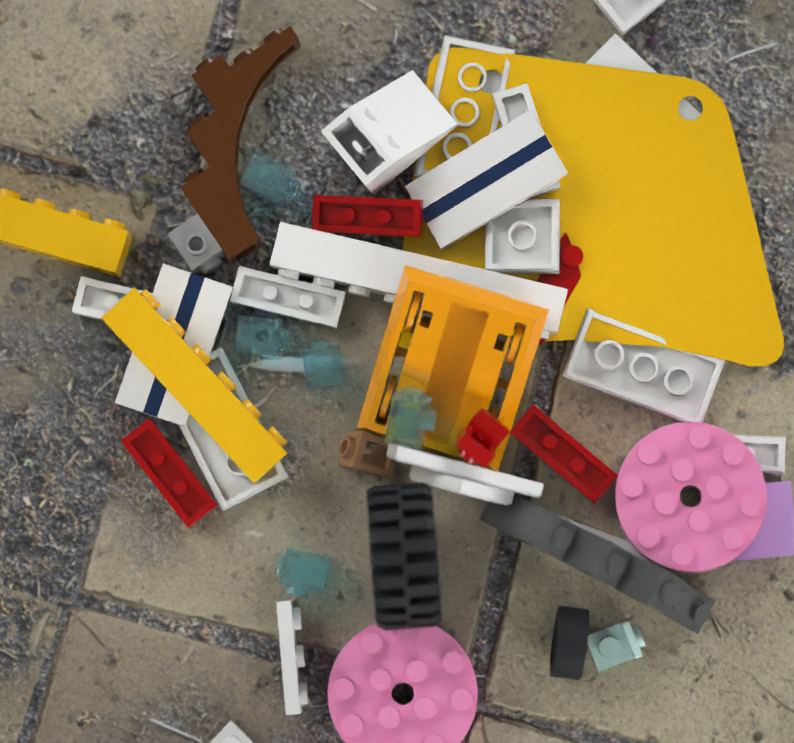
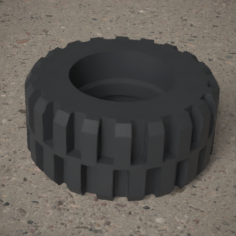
M424 482L373 486L367 491V509L376 625L383 630L435 627L442 622L432 486Z

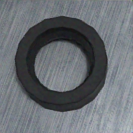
M567 606L558 607L551 644V677L572 680L581 679L589 636L588 609Z

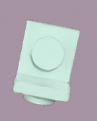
M622 621L591 633L588 636V648L598 672L633 658L642 657L640 648L645 646L642 634L638 626L631 627L629 621Z

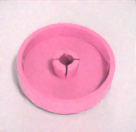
M701 422L669 424L656 429L642 438L625 458L618 474L615 489V506L618 521L630 544L639 554L655 565L681 573H700L714 570L738 557L757 535L764 519L767 503L764 476L759 463L749 448L728 431ZM695 487L700 495V503L695 507H687L682 504L679 495L684 489H693Z
M374 623L364 628L343 647L334 662L328 682L330 715L337 732L345 743H461L472 725L477 708L478 687L476 675L469 657L460 644L438 626L383 630ZM398 683H407L414 691L412 699L407 704L397 702L392 696V689Z

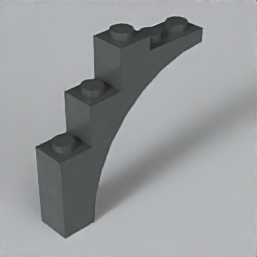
M516 495L513 497L512 505L509 504V506L489 501L479 519L502 533L631 597L699 634L715 600L686 584L684 580L669 571L639 558L611 541L584 530L560 515Z

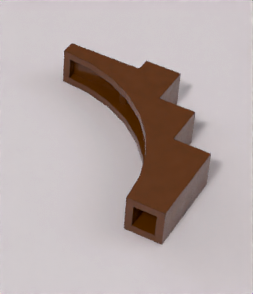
M291 26L284 31L278 28L264 38L265 43L254 51L249 48L235 57V64L229 66L222 55L216 59L209 57L202 61L195 69L197 72L192 74L195 84L215 112L210 115L207 112L199 115L190 123L191 128L186 131L209 168L205 171L200 168L190 173L184 179L186 184L181 186L180 189L232 265L262 245L248 218L240 193L238 174L240 137L248 110L261 86L280 63L301 47L299 37Z

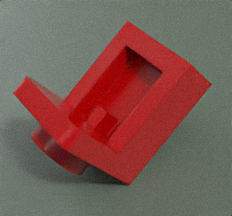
M481 408L458 434L456 445L459 447L458 453L471 465L475 466L476 463H479L483 468H486L494 459L497 447L509 435V429L487 410Z

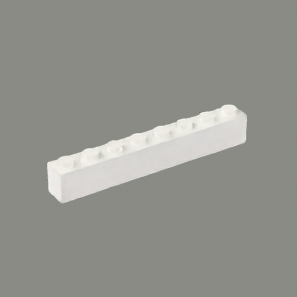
M284 222L279 224L270 260V266L278 270V276L298 280L299 275L313 278L312 284L334 289L335 284L349 287L348 293L369 298L370 292L385 295L383 301L393 304L404 266L407 265L549 309L540 339L548 340L549 334L557 336L568 291L566 288ZM423 294V298H422L420 307L422 306V302H423V299H424L425 294Z

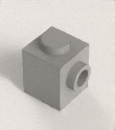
M198 214L167 234L194 274L197 275L202 272L206 275L222 264L220 259L225 256V253Z

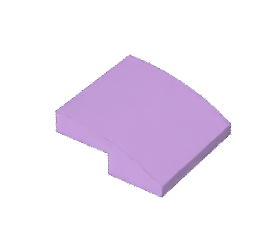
M791 481L765 483L767 503L761 527L750 545L732 561L794 555V504Z

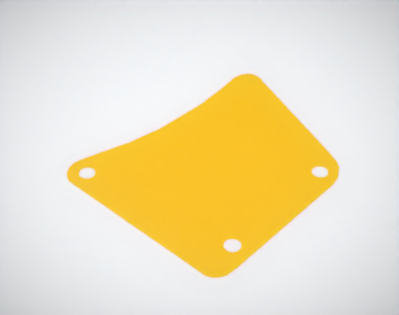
M449 48L438 101L450 114L451 107L456 100L470 98L479 107V117L471 126L461 127L458 125L431 147L426 153L423 169L431 171L449 160L443 152V143L450 134L462 133L470 139L472 145L490 134L495 113L492 94L486 93L482 89L475 92L464 90L458 82V73L464 65L477 63L485 71L496 70L503 75L507 57L510 68L505 90L528 83L541 127L569 173L559 180V190L529 198L560 200V240L564 233H567L571 245L579 247L583 253V260L578 266L581 278L563 308L557 336L549 334V339L544 340V342L576 340L587 308L598 314L663 337L666 344L593 317L583 341L603 342L613 340L619 344L665 347L724 359L746 366H767L780 358L784 349V337L730 117L725 104L716 93L701 82L681 76L510 53L499 54L472 48ZM441 52L435 55L429 64L426 87L431 93ZM469 67L463 71L462 81L467 87H478L483 73L476 67ZM685 97H696L703 105L702 114L695 120L684 119L678 111L679 103ZM461 102L455 107L454 115L458 121L467 123L474 119L476 110L471 103ZM498 120V125H497V129H496V130H498L499 128H501V124H500V121H499V120ZM454 137L447 143V152L452 157L468 148L467 142L461 137ZM417 160L415 161V166H414V173H413V180H412V182H413L414 180H416V179L419 178L418 176H414V174H415V169H416V165H417ZM423 218L422 236H404L402 250L485 270L486 224L443 250L438 245ZM506 274L531 281H537L540 274ZM405 324L398 347L408 350L412 334L405 331ZM513 329L512 336L515 334V329Z

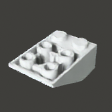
M412 70L346 109L321 132L363 184L375 195L457 127L458 124Z

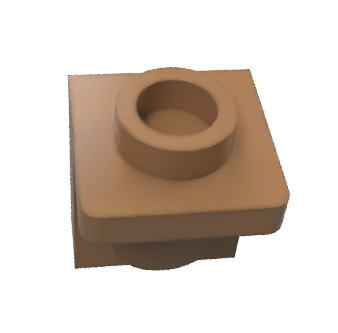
M349 430L339 446V466L392 479L397 461L387 458L386 452L389 443L399 446L402 443L362 431Z

